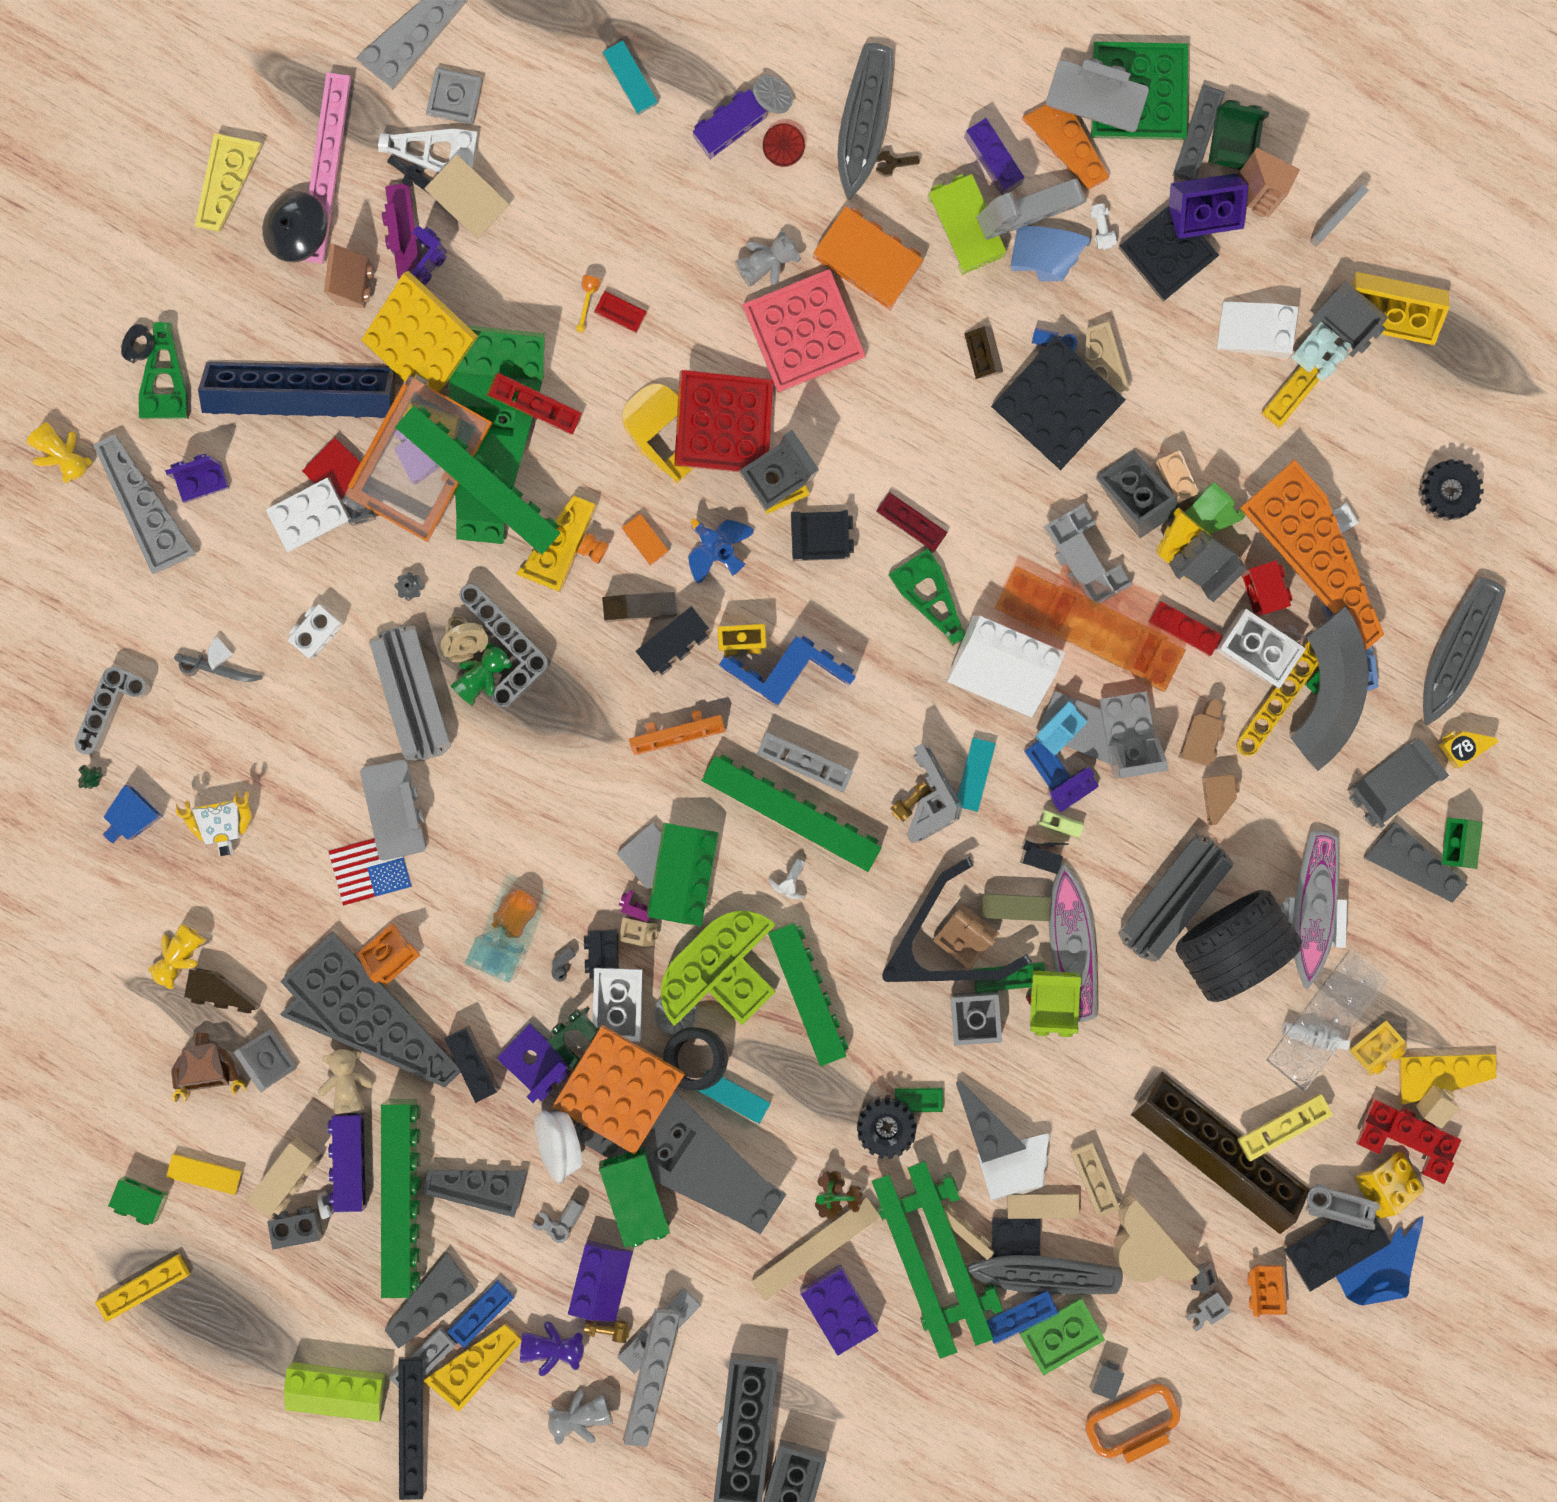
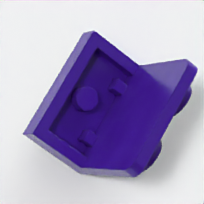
M417 225L412 233L429 250L411 274L425 286L432 278L431 272L435 267L439 268L445 262L447 251L441 244V239L437 237L438 235L427 226L423 229Z

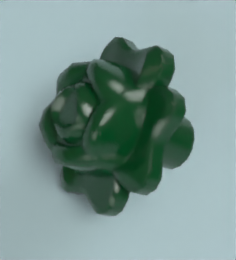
M82 765L78 769L81 773V777L77 780L79 788L92 789L100 784L103 775L101 767L89 769L87 765Z

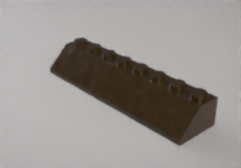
M1161 1072L1140 1097L1131 1116L1277 1233L1281 1234L1295 1224L1310 1189L1266 1154L1249 1161L1237 1140L1242 1135L1164 1072Z

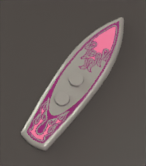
M1311 831L1309 833L1294 904L1292 926L1302 940L1301 950L1294 957L1305 989L1312 985L1325 965L1331 949L1336 925V899H1338L1339 837L1327 831Z
M1062 863L1054 879L1050 894L1051 916L1050 921H1048L1050 945L1055 972L1081 974L1078 1022H1086L1097 1017V962L1094 928L1084 892L1074 874L1065 863Z

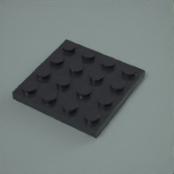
M1055 335L991 407L1061 471L1126 399Z

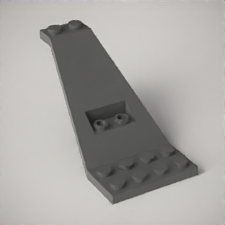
M675 1091L639 1149L645 1147L653 1181L719 1212L759 1234L762 1233L787 1195L783 1190L759 1175ZM578 1122L576 1124L575 1130L579 1142L603 1156L611 1158L629 1152ZM675 1130H680L677 1135H673ZM662 1150H667L664 1155H660Z

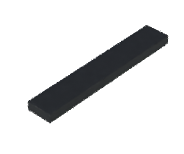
M423 1356L399 1357V1500H419L424 1497Z

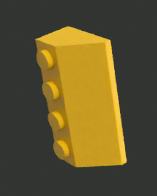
M1355 272L1351 286L1388 316V319L1383 324L1386 329L1381 333L1382 335L1435 345L1450 308L1449 291Z

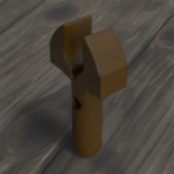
M882 151L878 155L876 162L886 161L890 164L885 168H876V172L884 177L892 176V171L896 167L918 165L920 158L918 155L894 158L890 155V151Z

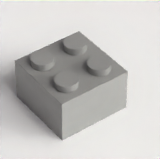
M998 991L950 994L954 1046L1002 1042Z

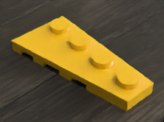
M573 495L556 519V523L559 525L557 530L561 534L542 555L537 550H533L525 565L518 570L516 575L561 593L597 505Z
M1496 1054L1400 1057V1104L1405 1105L1421 1100L1433 1085L1441 1090L1446 1088L1449 1091H1454L1496 1079Z
M505 1323L430 1374L423 1381L455 1410L460 1412L521 1343L522 1337Z

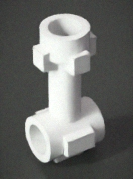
M1105 204L1094 205L1091 207L1092 212H1090L1091 219L1096 218L1099 235H1095L1096 247L1102 250L1111 249L1117 245L1115 232L1108 231L1105 218L1109 214L1108 208H1105Z

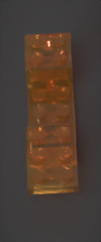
M1018 566L1014 567L994 609L1056 640L1063 639L1121 668V672L1163 693L1166 691L1186 651L1169 642V637L1062 584L1056 586Z

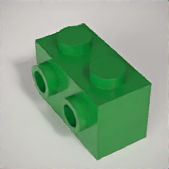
M1447 817L1441 865L1477 869L1483 822Z
M124 1176L118 1180L108 1207L113 1208V1212L118 1215L127 1216L128 1214L135 1217L138 1223L149 1225V1223L153 1224L158 1221L168 1193Z

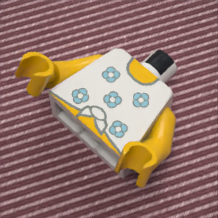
M236 791L233 801L192 808L193 812L190 811V802L185 801L186 809H181L176 804V814L183 818L189 830L200 841H203L205 845L217 843L219 857L232 855L231 840L241 839L243 834L247 832L252 819L248 802L250 793L245 791L244 798L238 796V791Z

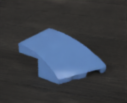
M1021 227L1016 231L1010 264L1012 271H1036L1039 281H1063L1069 273V269L1079 260V254L1085 246L1090 245V237L1055 228Z

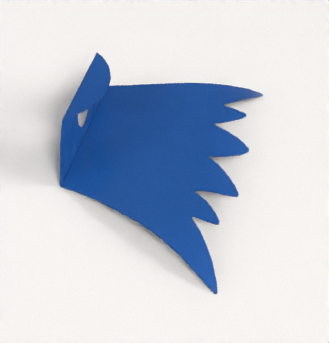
M1423 1216L1412 1226L1405 1237H1403L1402 1228L1399 1227L1392 1237L1391 1244L1336 1276L1347 1299L1363 1306L1402 1299L1408 1296L1412 1267L1423 1225Z

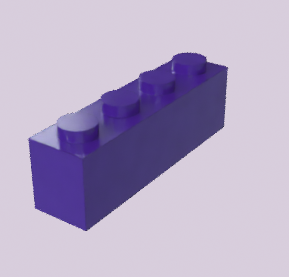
M364 1113L334 1114L331 1116L332 1120L328 1121V1133L332 1134V1144H329L328 1155L329 1158H332L333 1167L329 1168V1181L333 1182V1191H330L329 1203L330 1206H333V1212H362L366 1208Z

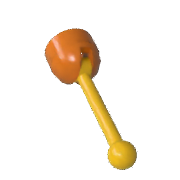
M583 275L582 288L586 292L580 322L576 326V331L579 333L585 331L584 322L590 296L598 291L602 280L600 278Z

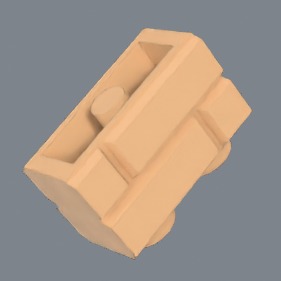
M1180 450L1155 462L1163 483L1177 498L1178 504L1200 494L1196 484H1193L1194 480Z

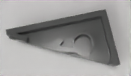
M962 1081L956 1083L982 1163L1026 1149L1025 1145Z

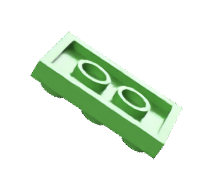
M1081 1297L1058 1309V1315L1019 1333L1043 1376L1105 1341Z

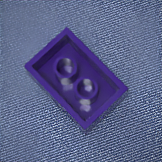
M841 1264L800 1288L802 1298L837 1356L878 1332V1325Z

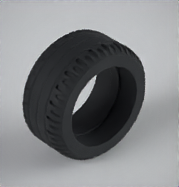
M697 1027L682 1029L669 1039L664 1049L663 1060L680 1070L678 1054L682 1045L694 1038L704 1040L710 1046L713 1053L711 1070L705 1077L696 1080L684 1075L678 1086L692 1091L708 1089L718 1083L726 1071L728 1054L725 1044L717 1034L708 1029Z

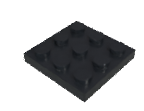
M1169 205L1118 247L1163 302L1219 257V254L1203 235L1180 239L1177 237Z

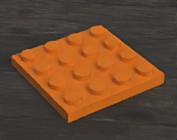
M601 1025L552 1107L560 1112L568 1113L570 1118L635 1155L682 1080L684 1072L606 1026Z

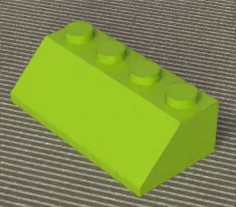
M292 1362L286 1369L284 1385L285 1410L380 1422L386 1374Z

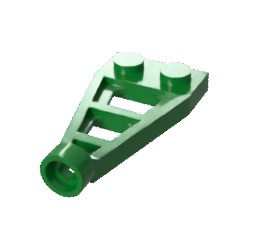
M154 322V347L147 358L139 391V418L188 419V393L172 334V323ZM160 334H166V337L161 338ZM159 351L169 352L170 368H156V357ZM159 374H168L172 378L174 386L172 394H155L153 392L154 381Z
M929 549L888 574L901 596L941 631L952 646L963 640L966 632L960 624L941 567ZM927 578L934 581L937 589V596L931 601L922 600L914 591L915 586ZM939 601H943L949 611V617L943 621L938 620L930 610L931 606ZM952 629H958V631H956L952 635L950 634V631Z

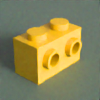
M765 624L717 627L719 652H724V656L738 655V651L748 650V655L762 654V649H766Z

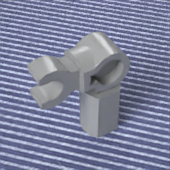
M572 1198L560 1217L561 1223L556 1220H550V1216L546 1212L541 1211L538 1215L544 1219V1224L540 1225L534 1222L532 1226L536 1230L547 1231L546 1234L554 1242L563 1243L570 1237V1227L575 1226L586 1206L577 1199Z

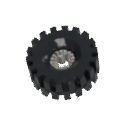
M1449 459L1429 468V471L1425 472L1422 476L1424 479L1419 484L1421 491H1418L1419 497L1422 496L1423 501L1420 502L1422 506L1426 505L1428 509L1425 511L1428 514L1433 513L1434 518H1443V521H1449L1465 517L1476 509V505L1480 504L1482 500L1480 495L1484 493V489H1480L1483 480H1478L1477 475H1479V472L1477 470L1473 471L1471 464H1463V460L1454 461V459ZM1449 484H1451V488L1456 489V493H1453L1451 497L1444 491Z
M885 1095V1098L877 1096L874 1101L869 1100L866 1106L861 1109L857 1121L858 1139L862 1142V1147L869 1150V1154H878V1158L883 1159V1156L893 1159L896 1154L898 1157L903 1155V1151H908L911 1148V1143H914L917 1121L914 1111L909 1108V1104L906 1101L901 1102L900 1098L896 1096L895 1099L890 1098V1095ZM885 1120L893 1124L889 1132L886 1129L880 1128Z

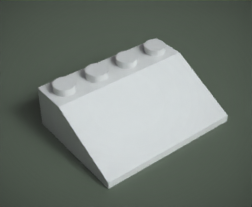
M972 616L946 682L1032 717L1055 678L1065 652L982 616Z

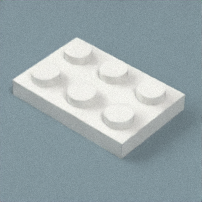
M326 478L266 509L287 552L307 544L350 520L330 478Z

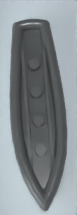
M866 43L863 45L841 119L837 150L838 171L848 200L859 191L869 177L877 161L886 128L894 52L892 48L879 43Z
M1483 577L1477 578L1436 649L1426 676L1423 692V717L1425 725H1429L1440 718L1456 703L1471 682L1480 664L1506 589L1494 580Z
M1001 1256L981 1260L966 1266L968 1274L977 1280L1002 1289L1042 1294L1049 1291L1050 1294L1071 1295L1117 1294L1123 1282V1273L1119 1267L1046 1256Z

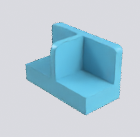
M1070 701L1066 702L1034 736L1053 755H1056L1087 723V720L1075 710L1076 707Z

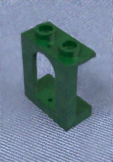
M588 1006L582 1011L577 1009L571 1013L566 1023L563 1024L561 1021L551 1029L553 1034L548 1040V1043L573 1070L580 1059L565 1043L564 1034L569 1030H577L591 1043L598 1028L586 1016L590 1009Z

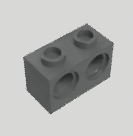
M311 1206L298 1208L297 1213L288 1214V1211H282L279 1215L275 1213L274 1217L267 1221L272 1250L320 1241L324 1237L319 1209L311 1210ZM302 1219L311 1221V1230H306L302 1227ZM280 1223L287 1225L289 1229L288 1234L280 1233L278 1230Z

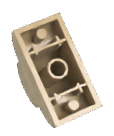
M1129 1192L1120 1202V1209L1118 1210L1119 1221L1124 1229L1116 1236L1113 1243L1114 1259L1124 1274L1136 1282L1153 1281L1162 1273L1174 1281H1187L1197 1276L1200 1271Z

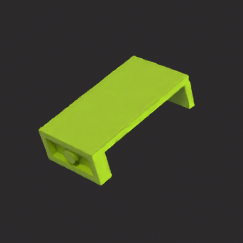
M961 174L953 178V182L944 186L941 183L932 187L927 197L928 201L933 203L959 262L958 269L961 276L999 260L1006 255V249L1000 236L986 240L976 217L987 206L972 174L968 176Z

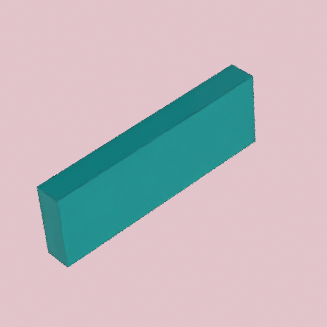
M623 40L602 52L637 115L658 104Z
M972 737L957 794L964 809L975 812L979 810L996 743Z
M722 1077L718 1083L708 1089L697 1090L758 1124L762 1121L771 1102L725 1077Z

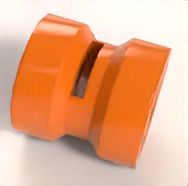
M588 532L582 540L577 553L582 556L587 555L591 558V561L599 564L609 544L603 540H597L595 535Z

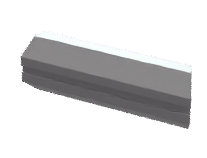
M402 625L382 631L371 638L369 643L403 756L406 760L425 761L433 757L442 756L451 747V743L416 627Z

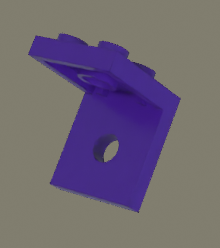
M531 1023L497 1057L531 1091L526 1097L532 1103L537 1099L542 1102L553 1090L550 1085L554 1081L559 1084L570 1072L567 1069L569 1064L564 1061L548 1043V1039ZM531 1050L537 1054V1061L530 1064L525 1061L524 1054L526 1051Z

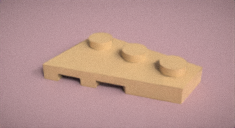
M1110 322L1087 328L1085 362L1119 393L1130 391Z

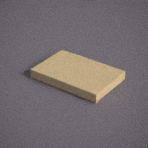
M458 154L425 187V190L477 239L510 205Z

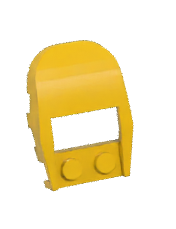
M648 385L638 391L626 403L622 412V423L627 434L637 446L638 451L661 472L664 471L669 475L674 483L678 484L695 468L674 466L675 453L664 462L647 443L677 417L678 394L665 385Z

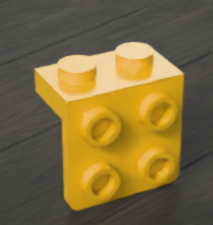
M1401 1151L1395 1152L1375 1170L1362 1172L1354 1177L1365 1198L1380 1205V1209L1376 1211L1378 1219L1398 1215L1424 1192L1421 1182Z

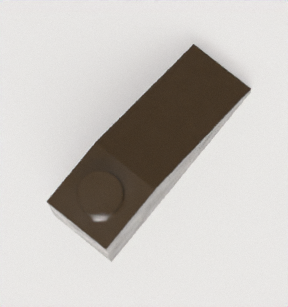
M675 592L602 597L605 622L677 616Z

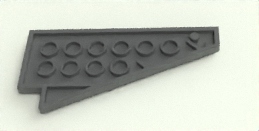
M334 932L280 981L296 998L280 1014L282 1017L444 1088L461 1073L450 1055L381 982L378 981L375 984L369 979L360 959Z

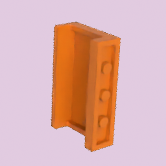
M845 206L813 252V258L891 311L898 297L918 268L923 264L922 254L912 247L908 249L901 244L902 240L893 234L889 236L882 231L883 228L875 221L871 220V222H868L862 218L863 214L856 208L851 207L849 209Z

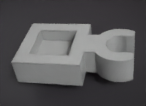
M1214 1291L1197 1303L1200 1308L1199 1311H1190L1185 1317L1188 1321L1194 1317L1198 1318L1197 1324L1192 1326L1195 1331H1198L1203 1327L1206 1320L1213 1325L1231 1311L1219 1293Z

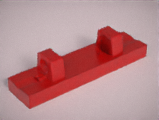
M495 373L487 392V396L569 435L574 434L582 414L500 373ZM519 391V392H518V395H517V397H516V400H515V402H514V401L512 400L513 394H514L515 392Z

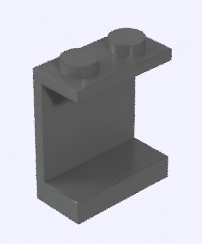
M1203 530L1169 563L1178 579L1185 576L1199 585L1207 598L1212 602L1222 595L1247 570L1238 554Z

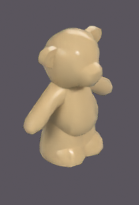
M339 1049L330 1055L323 1056V1062L329 1065L334 1075L319 1088L318 1095L324 1096L335 1087L334 1114L363 1110V1102L355 1083H359L367 1088H372L374 1085L369 1078L353 1072L355 1060L360 1056V1052L357 1050Z

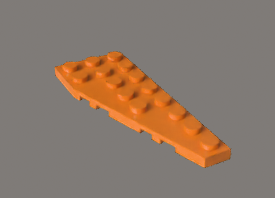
M1292 460L1239 509L1332 614L1346 606L1360 631L1365 650H1368L1385 634L1369 601L1365 586L1361 582L1359 572L1345 538L1341 534L1337 519L1331 510L1327 495L1297 461Z

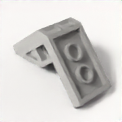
M1147 691L1099 699L1110 767L1114 779L1167 771L1168 764L1159 739L1155 738Z
M920 744L914 748L916 751L914 758L920 768L926 769L928 775L925 778L930 787L937 789V791L920 799L907 833L911 843H919L957 822L963 809L935 755L927 744ZM938 801L942 804L940 809L937 806Z

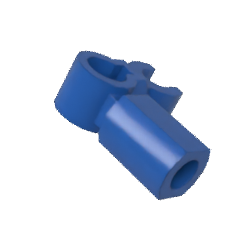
M1035 328L1031 344L1046 346L1055 335L1058 336V333ZM1074 335L1058 336L1067 346L1075 351L1077 339Z

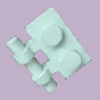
M1320 322L1291 358L1308 372L1314 367L1319 369L1320 372L1317 374V378L1325 381L1328 376H1332L1336 371L1337 364L1340 361H1344L1348 356L1351 344L1344 341L1341 346H1337L1334 342L1339 336L1323 322ZM1326 352L1332 356L1328 361L1322 358Z

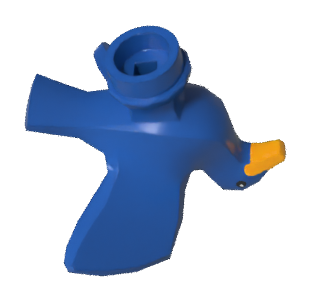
M694 518L690 520L692 529L700 536L702 542L688 555L689 567L696 583L704 581L715 561L725 564L732 576L744 567L745 563L734 556L732 544L750 537L754 529L738 521L726 519L714 531L706 528L702 522Z

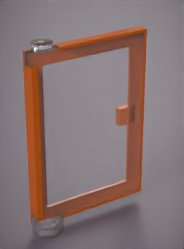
M415 374L414 378L409 376L405 384L402 385L349 483V488L341 502L360 513H363L365 508H368L428 542L456 492L459 483L400 433L395 426L413 405L417 408L422 405L432 414L429 419L435 424L439 421L450 430L448 435L454 440L457 437L469 446L466 451L474 456L493 422L427 386L428 380Z

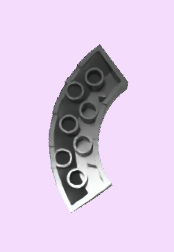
M1346 606L1306 633V637L1312 645L1318 660L1319 685L1311 710L1303 721L1289 734L1305 758L1317 771L1329 763L1351 737L1362 714L1367 695L1368 662L1365 646L1360 631Z

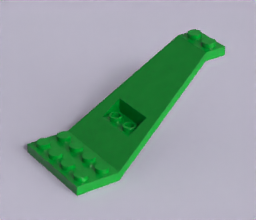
M467 325L478 338L449 379V396L455 402L475 413H481L484 418L493 422L477 454L487 462L484 466L490 472L495 469L505 478L503 483L510 488L512 485H515L533 417L487 396V392L495 373H500L540 393L544 378L545 333ZM517 391V392H515V393L513 394L512 400H513L514 402H515V400H516V397H517L519 391ZM500 416H506L507 419L503 420ZM461 419L457 437L467 445L476 427ZM459 484L455 492L456 540L503 544L505 540V523Z

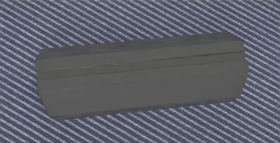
M1195 834L1120 929L1118 934L1122 943L1139 957L1154 962L1158 961L1233 867V862L1226 852L1208 837Z

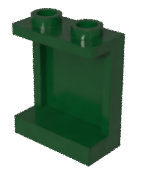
M1227 100L1218 106L1208 163L1240 170L1254 150L1259 148L1263 121L1269 117V112L1262 110V107L1256 105L1242 106L1239 101Z

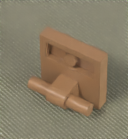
M961 904L934 937L933 941L967 969L971 970L988 947L995 943L996 937L1000 933L964 904Z

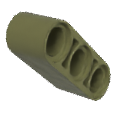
M1004 894L982 895L981 918L1050 921L1051 897Z

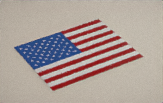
M374 838L328 851L343 906L412 887L404 857L380 860Z

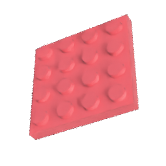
M830 269L742 304L778 393L866 357Z

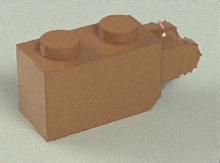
M1218 699L1209 700L1205 704L1206 707H1204L1202 714H1196L1191 717L1178 758L1202 766H1209L1210 763H1214L1218 751L1215 749L1217 740L1221 741L1225 731V727H1222L1223 721L1219 720L1223 705Z

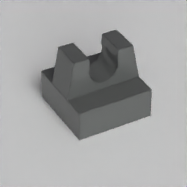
M1212 1262L1202 1263L1196 1267L1200 1271L1195 1276L1197 1282L1190 1286L1191 1290L1207 1293L1217 1286Z

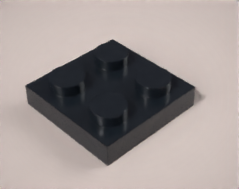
M992 1217V1250L994 1252L992 1258L1011 1255L1040 1256V1219Z

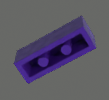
M750 89L746 92L740 91L726 107L724 105L718 107L713 112L714 116L710 119L699 121L694 126L695 130L692 131L693 138L711 160L766 119L767 111L757 102Z
M987 118L967 129L964 136L965 140L1000 194L1009 193L1022 185L1025 178Z

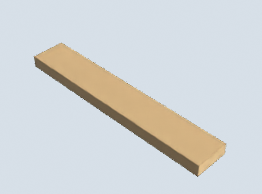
M866 1196L863 1198L858 1212H853L849 1209L755 1277L752 1283L765 1301L880 1218L879 1212Z

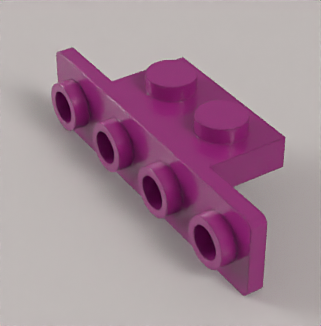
M405 184L385 187L387 204H384L385 212H382L383 225L388 227L389 234L385 235L387 250L391 249L395 257L398 279L407 271L411 273L420 262L417 239L412 233L415 229L410 188Z

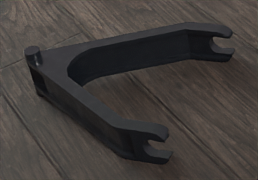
M970 857L939 875L882 974V979L885 982L1001 980L1032 962L1028 954H1025L1000 970L929 971L921 967L915 960L912 952V942L946 882L974 866Z

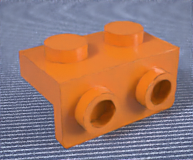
M1255 1265L1252 1267L1250 1272H1248L1247 1282L1251 1286L1252 1295L1249 1297L1250 1310H1253V1316L1259 1317L1262 1314L1286 1315L1288 1311L1284 1265Z

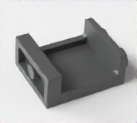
M1344 280L1315 312L1309 322L1315 327L1320 322H1323L1343 341L1350 343L1352 351L1349 355L1353 357L1358 351L1362 354L1370 346L1371 342L1369 340L1372 337L1377 339L1386 329L1383 324L1388 319V316Z

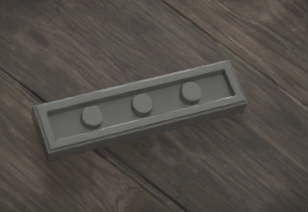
M1202 85L1187 129V138L1183 141L1172 176L1187 181L1197 179L1214 128L1216 110L1222 103L1225 91Z

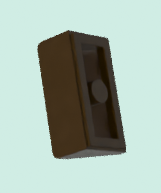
M984 326L964 333L975 379L1002 373L1003 368L992 327Z

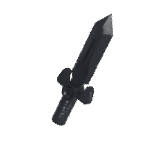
M393 155L387 160V163L404 174L403 184L411 187L413 185L411 180H413L414 184L426 191L425 187L432 180L416 172L424 173L422 166L417 164L407 166Z

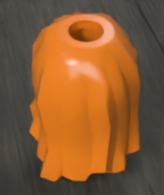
M517 889L510 892L500 909L493 913L494 922L491 926L495 929L502 927L503 930H506L505 936L508 938H520L524 927L536 913V899L524 890Z

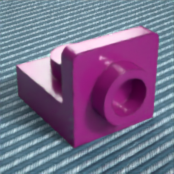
M629 889L628 894L623 892L619 902V906L622 907L621 912L648 922L650 917H647L649 906L636 901L634 905L630 904L634 890Z

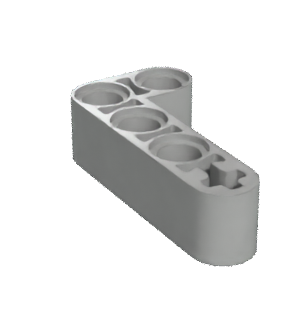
M107 668L102 674L75 739L77 751L82 754L91 755L98 753L103 746L123 695L126 694L137 698L146 697L151 691L149 680L123 668ZM114 672H119L121 677L117 684H114L111 680ZM139 680L143 687L139 693H135L133 685ZM108 693L111 696V703L105 706L102 698ZM97 715L102 718V725L99 728H96L93 724V720ZM89 731L97 732L98 734L93 735V733H89ZM86 740H89V742L92 743L91 748H89L88 745L85 744Z

